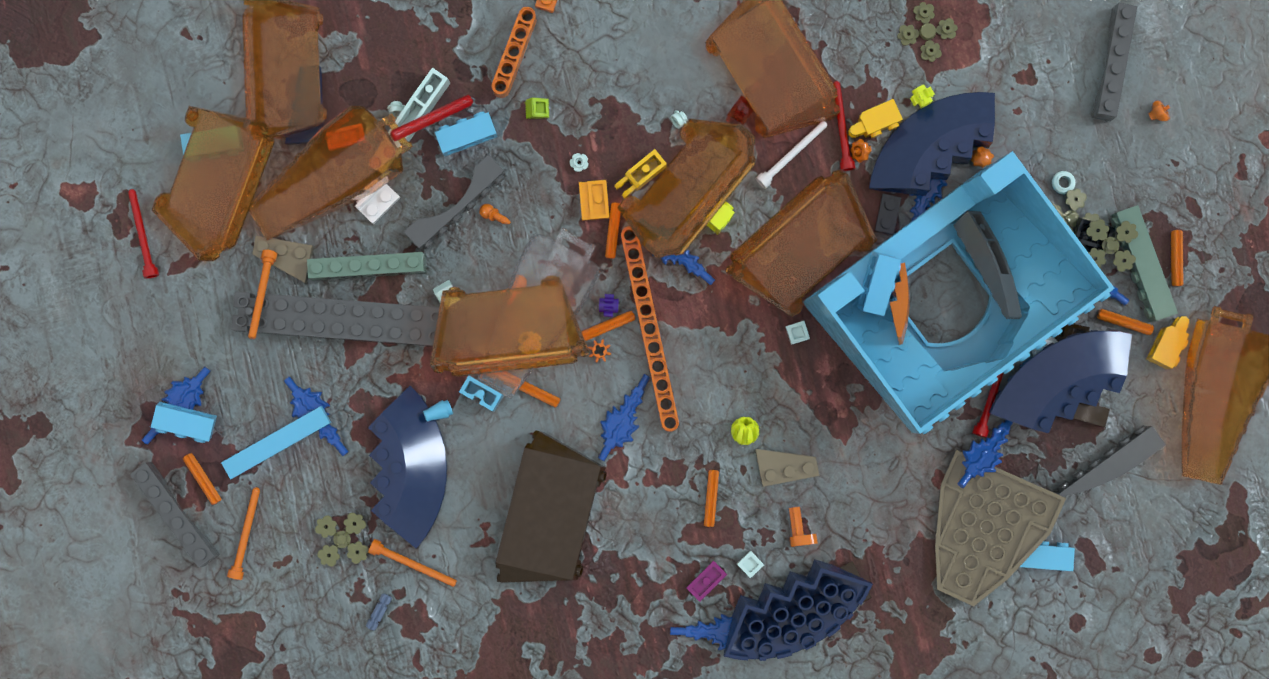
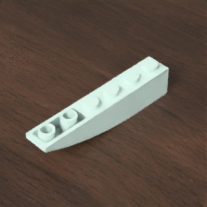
M434 68L429 71L382 141L369 163L371 167L384 176L387 174L416 133L414 132L398 141H393L390 136L391 131L430 113L450 85L447 77Z

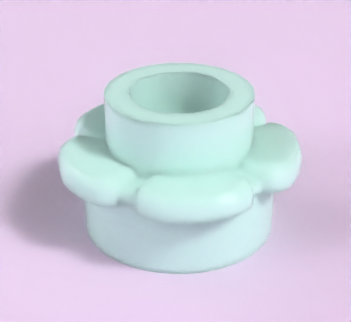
M400 101L391 102V105L387 107L389 115L391 117H398L405 105H402Z
M677 110L674 111V114L670 117L673 125L678 129L687 125L686 121H688L685 113Z
M580 153L574 154L570 160V166L577 172L587 169L589 164L587 156Z

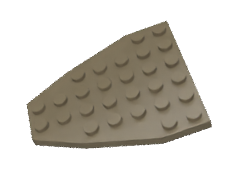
M956 450L940 488L935 542L937 590L971 606H975L1008 580L1051 534L1066 498L997 467H994L996 472H984V477L976 475L970 479L964 488H961L957 483L965 474L966 467L962 462L966 461L963 452Z

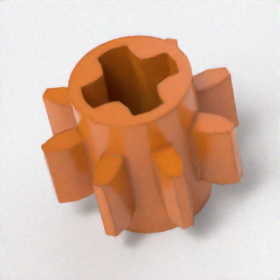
M604 339L598 344L594 340V347H588L593 352L589 357L595 356L596 363L599 359H603L606 362L605 356L611 355L610 352H607L610 345L605 346ZM597 346L605 348L603 351L604 355L600 356L594 353L597 351Z

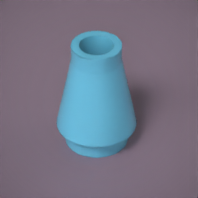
M441 400L423 411V414L428 422L449 418L453 411L448 400Z

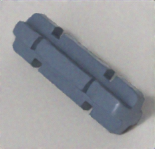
M383 593L381 595L380 602L377 603L370 616L371 619L366 624L368 629L376 630L379 624L378 621H381L387 605L392 599L388 594Z

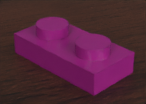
M713 560L686 588L700 602L727 574Z

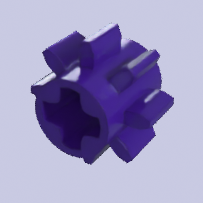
M605 294V298L599 299V312H604V317H613V313H618L619 299H614V294Z

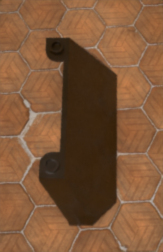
M535 430L532 435L534 440L531 444L527 443L523 451L495 562L496 568L500 569V574L498 573L497 582L501 583L578 580V577H581L583 566H581L579 556L596 488L605 482L607 476L606 467L547 433Z

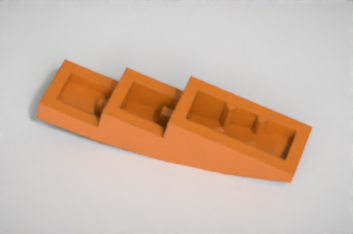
M901 263L899 271L901 282L895 283L897 301L890 302L899 345L904 342L910 308L909 284L905 263Z

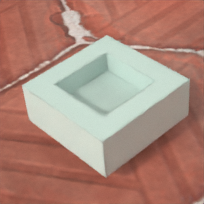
M805 321L785 327L791 345L810 339Z
M751 550L737 563L749 578L764 566Z

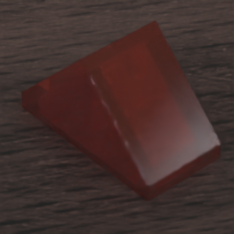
M741 95L729 111L726 121L742 130L757 104Z

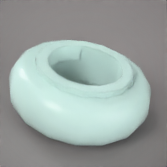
M1060 171L1053 176L1052 187L1057 193L1066 194L1067 191L1074 189L1076 185L1075 178L1070 172ZM1061 177L1068 180V187L1063 188L1059 185Z

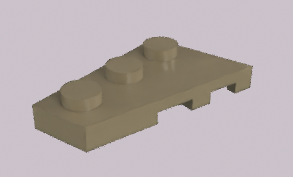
M262 236L255 237L253 255L261 259L262 250L275 251L277 259L273 266L307 283V259L312 257V245Z
M755 449L762 487L820 476L816 457Z

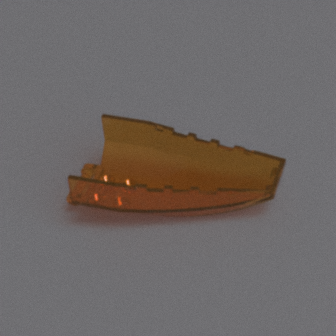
M349 106L324 125L310 139L307 146L300 153L296 154L295 159L283 168L282 173L272 180L268 187L247 207L266 240L282 235L376 192L402 173V154L409 151L413 146L404 137L398 140L401 146L397 148L385 129L387 125H389L391 130L398 128L394 115L390 114L379 121L365 107Z
M1214 306L1211 311L1210 320L1197 318L1187 354L1182 418V476L1222 485L1233 461L1232 458L1237 453L1241 438L1247 431L1248 423L1251 417L1254 416L1256 406L1269 384V335L1250 330L1253 322L1252 314H1239ZM1219 318L1243 322V326L1240 328L1219 323Z

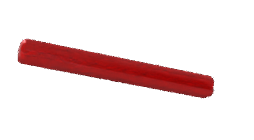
M470 95L457 99L392 130L390 136L393 141H398L471 106L473 99Z

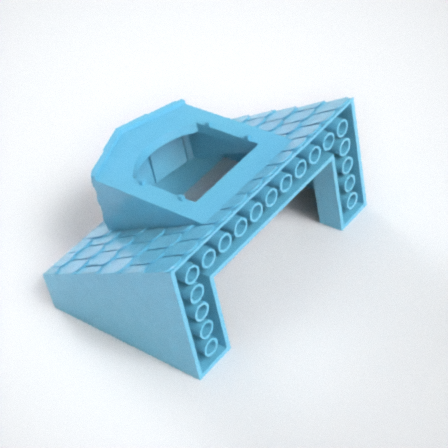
M1012 151L980 170L802 303L912 433L926 434L933 428L932 424L937 421L942 422L950 416L948 412L953 409L958 410L966 404L964 400L969 397L974 398L980 394L983 386L992 385L998 380L997 376L999 374H1006L1014 368L1013 364L1015 362H1022L1030 356V351L1043 347L1046 344V339L1059 335L1063 331L1062 327L1075 323L1079 320L1078 315L1090 312L1095 308L1093 304L1106 300L1111 296L1109 292L1115 288ZM967 211H980L1000 244L1018 294L1022 314L1020 319H1006L1002 314L997 301L992 297L989 287L984 283L981 273L975 267L970 254L966 251L964 243L957 235L953 225ZM952 245L989 295L988 305L983 317L968 334L947 343H928L910 317H908L904 342L899 345L890 305L884 316L864 312L857 308L859 296L865 291L862 286L872 252L900 259V264L905 263L907 276H909L942 250ZM899 273L896 274L895 283L901 282ZM891 293L889 301H897Z

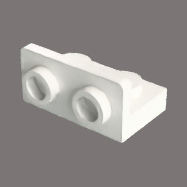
M382 179L375 181L370 186L371 190L366 195L362 194L357 199V204L355 205L373 224L400 199V196Z

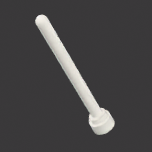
M825 121L820 122L768 172L760 173L755 178L756 181L766 189L771 184L772 177L827 127V123Z

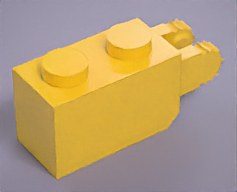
M894 99L862 112L858 123L849 128L848 135L851 138L864 135L865 138L869 136L875 138L881 135V131L887 128L889 131L898 128L903 118Z
M654 149L625 173V177L615 184V188L619 189L629 181L632 186L622 194L626 198L667 167V163Z
M1187 316L1177 317L1171 326L1161 328L1146 360L1164 369L1176 367L1180 361L1179 355L1181 350H1184L1188 344L1187 338L1189 334L1186 333L1190 319Z

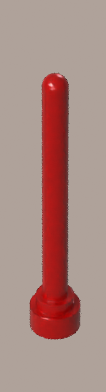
M839 81L833 82V91L843 157L839 163L840 171H851L856 169L855 161L852 160L849 152L841 85Z
M130 189L128 195L145 264L142 273L144 279H150L159 276V272L155 264L152 263L136 191Z
M1004 373L997 376L998 380L992 384L980 422L974 426L972 434L983 438L988 436L987 423L990 417L989 411L996 398Z

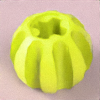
M740 417L731 426V436L740 445H750L759 436V425L751 417Z

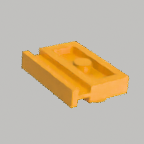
M606 180L579 182L582 221L609 219Z

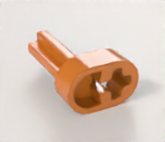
M800 507L789 508L792 537H790L791 547L818 544L817 534L804 535Z

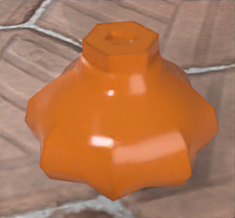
M1155 101L1151 112L1148 113L1151 120L1168 121L1170 116L1167 110L1170 106H1164L1161 101Z
M859 139L852 143L850 151L852 158L861 163L864 160H868L872 150L867 142Z
M979 147L977 150L972 151L970 161L973 162L974 166L983 168L991 164L994 155L989 149Z

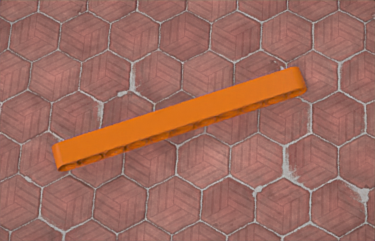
M628 226L621 232L623 250L661 425L665 431L672 432L678 428V415L639 235L634 227ZM626 232H633L635 238L631 241L624 238ZM631 250H636L639 253V257L637 259H630L628 253ZM636 268L641 269L643 276L635 278L632 275L633 270ZM639 287H644L647 290V294L644 297L637 295L636 290ZM642 306H649L651 313L647 316L642 315L640 309ZM652 324L655 327V332L647 334L644 331V327ZM651 343H657L659 351L651 353L648 346ZM656 361L663 364V370L660 372H656L652 368L653 363ZM659 380H664L667 383L666 390L660 391L657 389L656 384ZM663 399L671 401L670 409L665 410L661 407L660 403ZM671 417L675 420V426L672 429L665 426L666 418Z

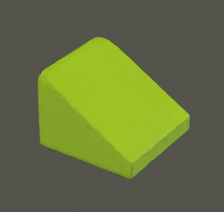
M529 98L525 101L527 119L549 118V99Z

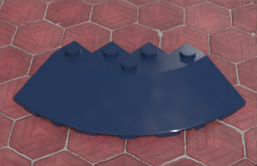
M973 92L952 95L937 100L909 116L890 135L884 144L873 168L869 189L926 196L929 192L931 178L947 180L951 174L952 162L968 164L972 158L973 147L989 148L993 143L995 93Z
M1091 330V332L1075 333L1066 336L1065 339L1045 346L1041 352L1024 361L1019 366L1020 369L1013 376L1009 377L1007 385L1002 391H999L989 413L1045 433L1050 432L1056 416L1073 420L1079 403L1096 407L1103 389L1116 393L1121 392L1127 377L1132 334L1118 330Z
M409 386L368 427L382 440L369 456L383 469L370 483L384 495L371 511L417 549L428 535L440 512L446 489L447 460L443 437L436 420L426 421L423 411L429 407L422 397Z
M814 559L807 576L790 571L783 588L765 583L758 600L740 595L733 612L723 655L724 657L737 660L759 659V661H766L769 658L777 657V659L789 657L792 656V653L803 649L808 650L816 646L817 642L827 636L830 637L835 634L847 619H851L853 612L866 599L873 584L832 564Z

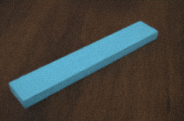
M320 406L221 462L229 478L233 479L327 426L331 421L324 408Z

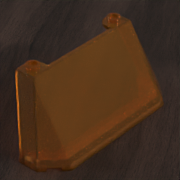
M244 0V5H247V9H245L242 17L247 136H251V139L248 140L249 147H254L320 126L326 120L327 110L323 108L320 101L318 30L319 26L323 25V14L319 13L318 7L289 0Z
M743 0L706 40L707 51L714 56H721L756 113L755 129L763 138L815 125L822 121H830L840 113V108L835 103V97L838 96L837 89L782 0Z
M189 106L185 115V122L193 127L190 139L170 193L158 195L155 198L152 211L194 254L196 259L199 261H215L220 257L219 254L227 248L230 250L237 243L274 146V140L269 135L268 126L264 121L207 108Z
M688 119L680 130V137L686 144L640 200L635 196H627L617 207L642 245L656 258L668 255H683L755 166V136L742 124Z
M836 170L832 172V176L824 178L822 175L815 178L731 254L730 259L732 262L731 265L726 267L725 272L791 317L800 313L804 305L802 298L855 250L858 252L868 251L877 241L849 175L841 170Z
M546 276L541 281V285L470 294H466L459 287H451L449 290H443L430 359V366L436 373H443V370L452 372V376L460 377L566 365L577 362V357L579 356L586 357L589 355V349L560 277Z

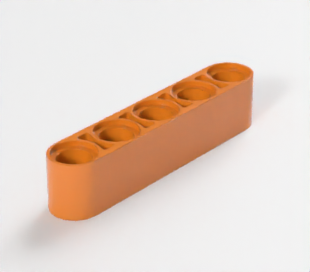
M523 7L519 11L494 76L492 90L498 98H505L510 93L536 25V14L531 7ZM526 14H530L533 16V18L530 21L523 20V17ZM518 32H525L526 36L519 39L516 37ZM512 49L519 50L517 56H511L509 52ZM507 66L513 68L509 74L503 73V69ZM504 84L506 88L504 91L499 92L496 90L497 85Z

